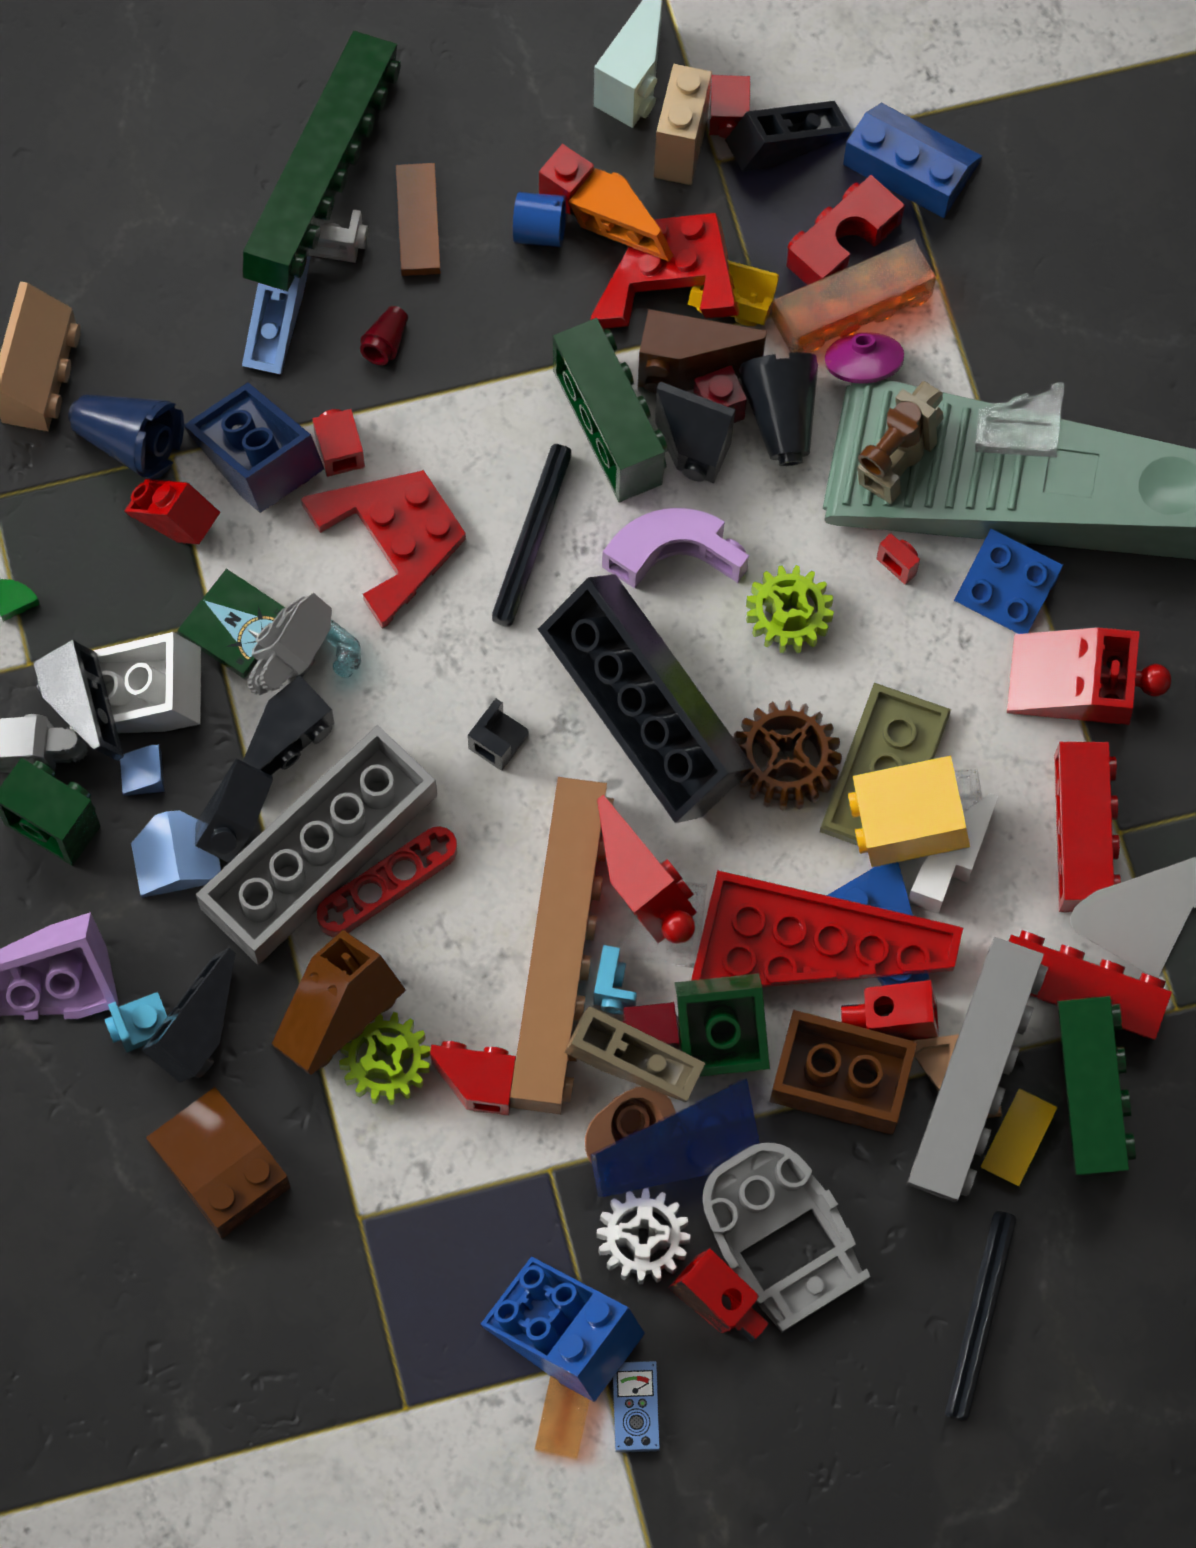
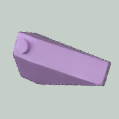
M91 912L49 925L0 949V1016L24 1015V1020L39 1019V1015H64V1019H79L109 1010L108 1004L115 1001L118 1006L119 1002L107 947Z

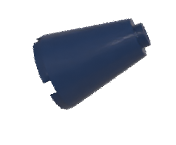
M86 394L73 402L68 414L71 428L76 434L141 477L151 480L161 478L171 468L174 462L168 460L173 448L180 450L185 428L182 410L175 408L177 404L167 400Z

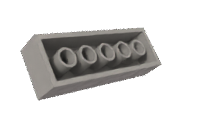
M376 725L196 893L200 909L259 965L318 909L319 904L325 898L340 889L437 797L436 780L381 727Z
M994 937L906 1185L952 1202L958 1201L960 1195L966 1197L969 1195L977 1173L976 1170L970 1168L974 1154L981 1156L984 1153L991 1133L990 1129L984 1127L988 1113L995 1116L1005 1093V1089L998 1086L1002 1073L1009 1075L1012 1072L1020 1048L1012 1046L1016 1033L1023 1035L1026 1032L1034 1007L1026 1005L1030 993L1037 995L1038 991H1040L1048 969L1047 966L1041 965L1043 953Z

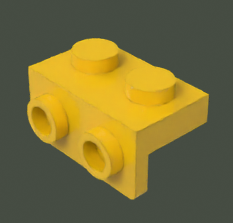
M727 260L729 271L734 281L735 299L740 310L738 316L731 317H735L736 322L746 326L764 325L772 309L779 275ZM704 285L693 286L688 300V305L697 307L700 313H702L700 305Z

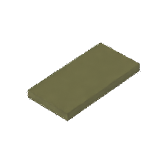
M874 682L820 827V832L858 846L855 829L863 828L861 816L853 818L848 793L856 792L853 776L934 759L951 709Z

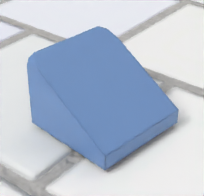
M159 744L149 745L123 754L124 757L120 759L123 796L165 792L162 753Z

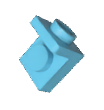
M603 945L593 1004L600 1005L601 1010L607 1013L622 1015L624 1007L636 1006L637 993L614 988V986L622 988L626 963L619 962L620 948Z
M156 992L120 1007L117 1006L116 1001L108 1004L112 1017L104 1020L113 1043L121 1040L127 1053L145 1046L166 1019L167 1014L160 996Z

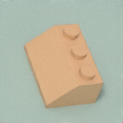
M21 281L0 352V419L5 424L49 431L52 418L57 419L60 413L62 397L58 394L61 383L68 382L71 371V360L68 357L71 347L76 348L78 345L81 327L80 324H76L71 307L33 285Z

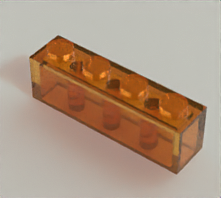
M914 239L774 299L771 318L790 352L804 351L812 353L820 349L826 341L838 336L845 338L853 335L861 326L872 321L876 323L886 321L896 311L907 306L914 308L924 304L933 294L936 276Z

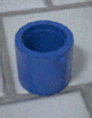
M518 192L513 215V242L561 247L566 226V197Z

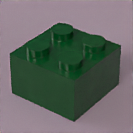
M21 758L0 786L1 819L7 827L73 866L101 827L95 812L96 808L90 799L91 794L74 782L66 785L55 778L57 774L44 763L35 761L34 764H31Z
M759 973L674 982L681 1051L705 1063L699 1077L770 1069L763 989Z

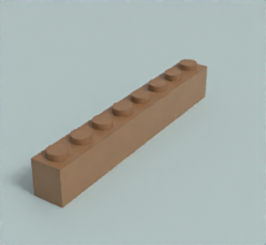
M565 777L557 778L510 1095L511 1108L561 1115L563 1102L571 1103L574 1077H567L568 1062H577V1059L564 1052L573 1034L574 1020L580 1021L585 1008L586 996L578 995L580 980L588 981L591 956L584 955L586 940L594 941L597 916L590 915L592 900L600 901L603 876L595 875L597 861L605 862L606 860L597 799L604 795L612 805L614 804V798L607 797V783Z

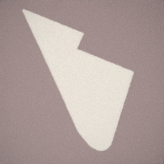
M1196 857L1095 891L1074 908L1070 916L1073 930L1147 974L1158 978L1192 908H1196Z

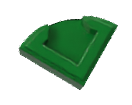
M0 579V617L3 622L40 604L35 593L26 585L11 579Z

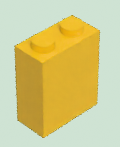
M951 755L853 776L856 792L848 793L853 818L861 816L863 828L855 829L860 854L868 852L872 867L970 847Z

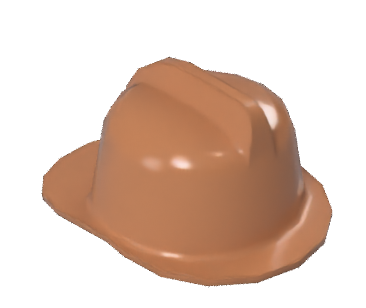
M643 1086L635 1087L615 1097L589 1123L585 1135V1151L590 1163L598 1171L608 1175H621L636 1168L652 1153L661 1148L671 1137L676 1125V1111L672 1101L666 1095Z

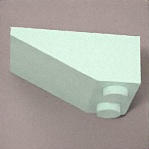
M642 0L594 67V107L631 128L634 127L640 117L646 118L650 114L656 102V98L653 95L657 83L656 68L663 0Z

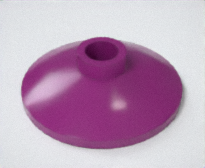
M873 332L854 333L844 336L833 342L825 353L827 370L836 378L851 383L882 381L897 373L904 363V350L901 344L892 337Z

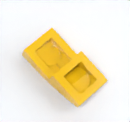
M1019 1088L981 1168L1020 1186L1057 1110V1106Z

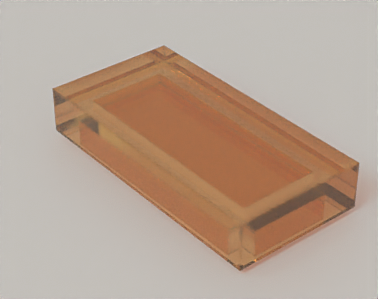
M551 1375L534 1451L577 1460L590 1400L558 1382V1379Z

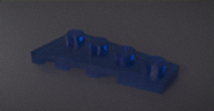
M747 1078L740 1079L728 1085V1087L710 1094L694 1104L590 1154L598 1197H606L708 1175L719 1165L743 1150L760 1144Z

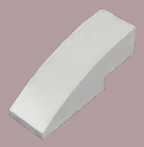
M990 793L964 813L970 847L927 857L911 889L908 898L911 905L939 914L951 878L968 882L998 798L997 795Z

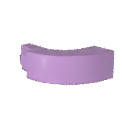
M669 508L642 515L623 527L603 550L602 568L612 574H616L619 579L635 589L651 567L660 560L674 555H689L705 561L739 583L747 572L749 555L746 554L745 549L735 540L723 539L725 521L699 510Z

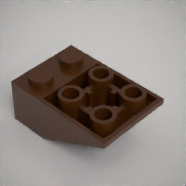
M342 930L311 958L273 1039L272 1045L292 1062L312 1075L318 1069L329 1064L333 1055L349 1041L358 1038L363 1033L365 1027L379 1014L389 1010L406 989L379 953Z

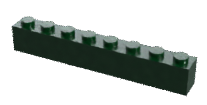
M353 30L243 250V278L288 292L294 278H301L307 262L306 253L308 249L314 250L316 248L321 233L320 225L323 220L328 221L333 212L334 196L336 192L342 193L348 178L347 169L350 164L356 165L362 147L361 140L363 137L369 138L375 122L374 114L376 110L382 111L388 96L387 87L389 83L395 84L398 79L401 61L396 60V43Z

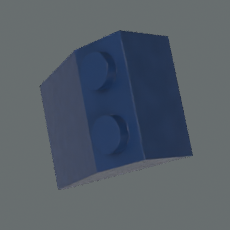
M248 382L185 424L187 433L231 486L259 513L273 506L283 497L325 470L311 434Z

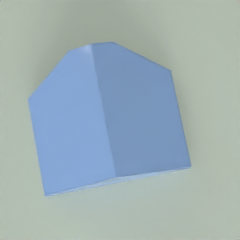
M180 810L155 815L132 841L131 846L141 898L204 886L221 871L218 857L195 846V827L198 819Z

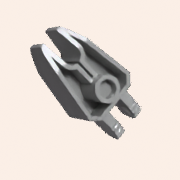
M311 593L307 597L303 596L282 609L274 621L265 626L256 638L257 644L252 649L251 654L258 662L252 669V674L248 675L249 679H247L248 689L251 690V693L254 692L255 695H262L268 693L269 690L280 689V686H283L282 683L288 678L298 677L299 675L303 677L315 662L313 658L330 630L332 608L315 593Z
M28 714L24 717L0 719V772L11 773L21 758L31 764H34L35 761H40L55 772L56 763H71V761L76 763V761L80 762L81 759H84V756H87L88 746L83 739H80L76 731L68 727L67 729L63 727L54 728L46 716Z

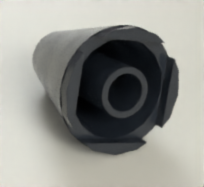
M790 352L789 358L776 359V354L743 362L740 365L741 368H739V376L770 459L779 460V466H794L803 463L802 457L810 454L818 374L817 356L806 352Z

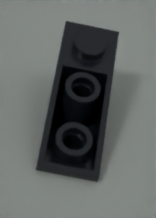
M300 675L268 700L243 759V762L269 775H273L280 768L286 770L300 758V751L311 742L317 744L325 739L331 732L332 725L334 724L332 709Z

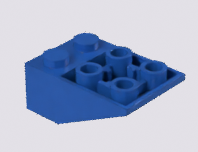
M532 1256L481 1323L483 1328L556 1381L593 1402L597 1400L645 1334L629 1307Z

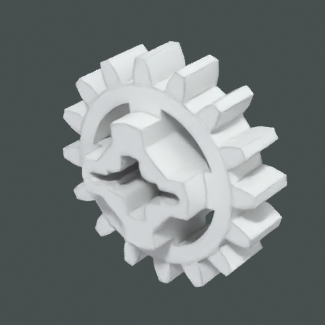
M648 1188L643 1189L641 1198H635L631 1190L626 1191V1202L624 1204L614 1198L611 1200V1208L614 1213L602 1212L600 1220L608 1227L597 1229L596 1238L607 1240L606 1243L599 1246V1254H610L612 1256L607 1262V1268L612 1270L618 1265L622 1267L621 1279L626 1280L631 1273L637 1274L638 1284H643L645 1274H651L656 1283L660 1282L661 1270L663 1268L673 1274L676 1272V1265L673 1259L685 1260L687 1252L679 1247V1245L690 1243V1234L680 1232V1230L688 1225L687 1217L676 1218L675 1215L679 1211L680 1205L676 1202L667 1207L664 1204L666 1194L663 1192L654 1200L650 1198ZM637 1210V1215L628 1223L617 1225L626 1214ZM653 1211L661 1215L669 1226L661 1225L652 1216ZM639 1228L648 1229V1236L651 1237L648 1238L647 1244L639 1243V1238L636 1236L639 1233ZM618 1247H626L634 1256V1261L626 1258L619 1251ZM670 1247L664 1256L650 1262V1257L657 1250Z

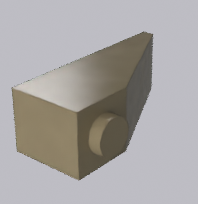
M591 1006L583 1013L564 1052L600 1071L683 1102L688 1101L705 1065L704 1062Z

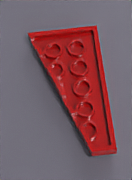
M717 870L691 981L759 973L762 987L889 977L892 975L949 972L955 968L963 927Z

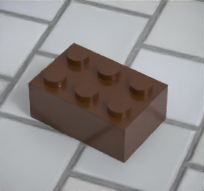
M793 1009L769 1102L893 1135L898 1122L917 1042Z

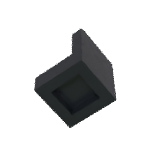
M495 698L469 732L468 749L502 771L526 740L529 731L526 727L503 712V702Z

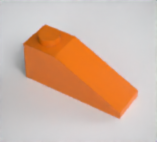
M595 168L568 201L580 227L666 261H670L673 257L661 229L634 193L630 183L622 175L615 172L610 174Z

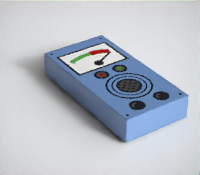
M656 1361L624 1362L613 1376L615 1452L659 1451Z

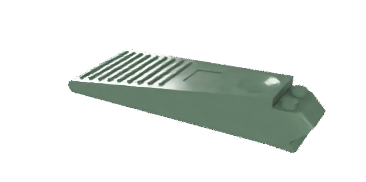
M887 379L873 383H851V385L846 386L823 503V509L826 510L824 520L830 525L984 540L992 528L1019 543L1196 560V449L942 392L943 400L938 407L943 411L944 419L937 426V444L931 452L924 449L922 459L917 464L907 467L900 476L901 493L891 505L859 485L857 467L860 465L858 456L866 446H875L887 431V413L890 408H895V397L904 389L912 394L918 386Z

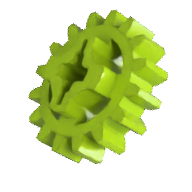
M781 565L778 566L777 576L773 577L768 571H765L762 577L763 584L753 582L751 587L753 595L747 596L746 607L751 609L746 614V622L756 623L752 631L754 637L762 634L766 636L765 647L768 648L773 642L779 643L780 653L785 652L787 645H793L796 653H800L803 642L806 641L808 645L815 647L818 639L816 634L824 637L827 635L829 626L826 623L832 622L834 611L828 609L832 607L833 595H823L826 592L827 583L823 581L815 584L813 582L814 571H810L804 577L800 575V566L795 565L792 573L786 574V570ZM809 596L814 601L817 613L814 612V607L808 604L807 598ZM763 605L766 606L765 611L772 615L771 622L764 615ZM790 606H793V607L796 608V609L792 608L789 612L784 611V610H788V609L790 608Z
M393 1012L389 1021L383 1020L382 1014H379L375 1018V1022L369 1023L358 1038L340 1049L342 1054L348 1056L339 1060L340 1070H351L345 1075L344 1080L347 1086L358 1083L355 1090L356 1096L360 1098L368 1091L371 1093L372 1104H377L380 1096H387L389 1104L393 1105L395 1103V1094L401 1093L406 1099L411 1098L410 1085L422 1088L424 1084L419 1073H430V1063L422 1060L430 1056V1046H420L425 1041L426 1036L423 1030L412 1033L414 1020L410 1018L402 1025L399 1023L397 1012ZM381 1033H393L398 1036L393 1038L384 1036ZM365 1042L368 1048L367 1053L357 1063L358 1051ZM376 1046L385 1055H392L394 1070H392L389 1064L386 1065L383 1060L378 1061ZM413 1053L412 1066L405 1075L402 1068L403 1063ZM378 1078L386 1080L389 1083L381 1084L373 1082L371 1080Z

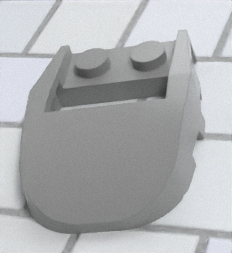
M760 1143L743 1150L725 1161L710 1174L703 1190V1207L722 1255L730 1268L759 1295L756 1304L783 1333L791 1326L865 1282L870 1277L867 1269L862 1271L853 1251L856 1243L849 1227L846 1228L837 1209L838 1203L830 1190L826 1191L811 1174L812 1169L790 1148L777 1143ZM809 1210H812L835 1247L763 1291L740 1253Z

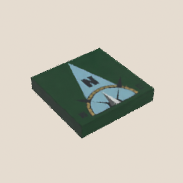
M226 568L180 626L178 634L200 646L203 652L245 679L258 662L251 655L252 649L257 644L256 638L265 626L272 623L279 612L285 607Z

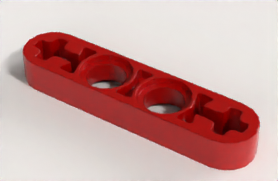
M442 826L427 829L325 898L317 909V921L321 931L331 937L337 936L342 930L350 933L450 865L457 855V840L454 833ZM436 839L439 843L447 841L446 853L441 855L438 851H434L428 855L426 863L429 866L424 868L420 857L414 851L420 850V854L423 857L431 851L432 840ZM402 860L412 862L417 869L415 875L408 880L396 878L392 870L397 862ZM370 883L378 885L382 890L381 898L374 903L363 902L358 896V892L363 885ZM351 896L355 907L360 913L355 914L353 907L343 913L344 922L338 925L335 921L327 923L326 921L329 919L328 911L330 909H334L337 913L349 907L346 897Z

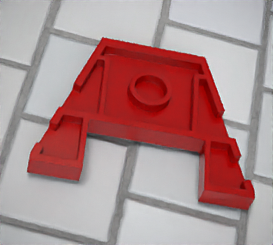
M707 213L654 219L661 229L673 257L670 261H666L629 246L594 309L590 320L597 318L602 329L629 326L636 292L704 285L700 311L705 319L738 316L740 311L739 305L734 295L733 289H735L729 271L727 261L729 258L722 224L717 214Z
M424 470L311 494L301 498L303 508L320 533L353 514H357L397 575L363 593V600L382 629L389 625L394 619L393 616L405 603H409L417 594L416 590L430 575L433 576L466 540L465 531Z

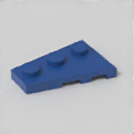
M899 862L874 867L826 895L913 916ZM928 973L877 977L882 986L927 981L930 978Z

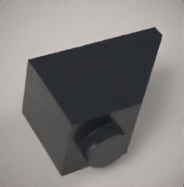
M236 758L196 822L195 846L230 863L239 854L254 830L273 782V776Z

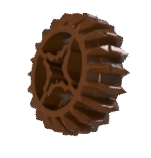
M790 700L786 701L784 710H779L776 703L772 701L768 707V714L757 707L753 713L754 720L744 718L741 723L743 731H736L733 737L755 767L738 785L740 788L752 785L749 791L751 800L757 798L760 794L765 795L763 805L766 808L772 804L773 799L779 800V808L782 811L787 809L788 801L793 800L795 807L800 810L804 805V797L815 804L819 799L818 791L828 793L831 789L829 780H836L838 778L839 770L835 766L841 764L842 754L835 751L840 747V739L838 737H830L834 730L832 723L820 726L823 718L821 711L810 717L807 715L809 707L806 703L800 707L798 712L792 710L793 704ZM792 730L794 732L788 735H780L775 731ZM808 739L813 743L819 755L817 768L809 763L810 758L803 753ZM756 743L763 748L762 752L769 758L764 772L757 766L753 757L752 749ZM794 749L793 759L790 760L788 756L787 760L781 759L778 762L779 752L782 751L784 755L785 751L791 752ZM783 776H792L798 781L783 782L778 781V779Z

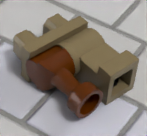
M922 381L912 394L902 389L895 397V408H890L887 413V431L875 446H866L858 456L860 465L857 467L859 485L891 505L901 493L900 476L907 467L917 464L922 459L924 449L931 452L937 444V426L944 419L943 411L938 407L943 400V393L926 381Z

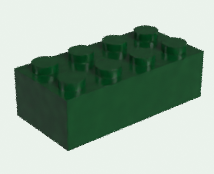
M594 318L553 335V372L620 503L662 485L663 469L667 468L664 456L665 452H668V446L660 429L654 431L648 420L651 418V413L645 398L642 395L637 397L631 386L634 384V379L626 362L620 364L615 354L617 345L609 329L603 330L598 319Z
M1111 996L1057 1001L1076 1175L1129 1170L1128 1160H1136L1134 1134L1132 1132H1125L1123 1117L1131 1116L1129 1090H1120L1119 1074L1127 1073L1125 1049L1123 1046L1116 1047L1114 1030H1122L1120 1004H1111Z

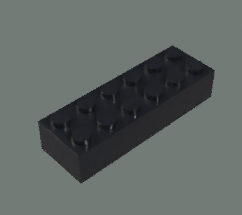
M616 574L588 577L538 628L540 634L675 824L702 818L755 768Z

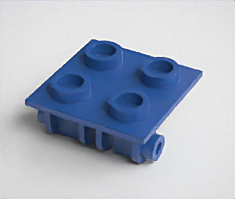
M991 528L954 601L1018 634H1026L1031 629L1050 590L1055 586L1063 565Z

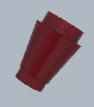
M389 306L361 336L360 352L369 362L376 365H386L388 361L395 359L406 323L409 319L403 309L397 306Z

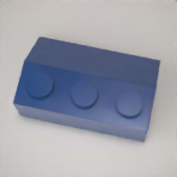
M881 102L864 114L847 140L843 165L867 178L872 175L889 190L945 218L982 160V155Z

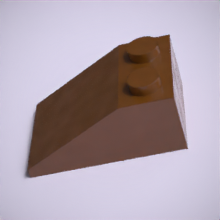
M648 309L639 351L637 387L645 388L648 392L657 394L659 382H663L684 391H690L694 389L695 378L728 366H732L738 379L740 378L739 368H741L740 365L743 362L764 356L767 331Z
M215 1087L146 1137V1140L221 1239L291 1188L288 1176L273 1156Z

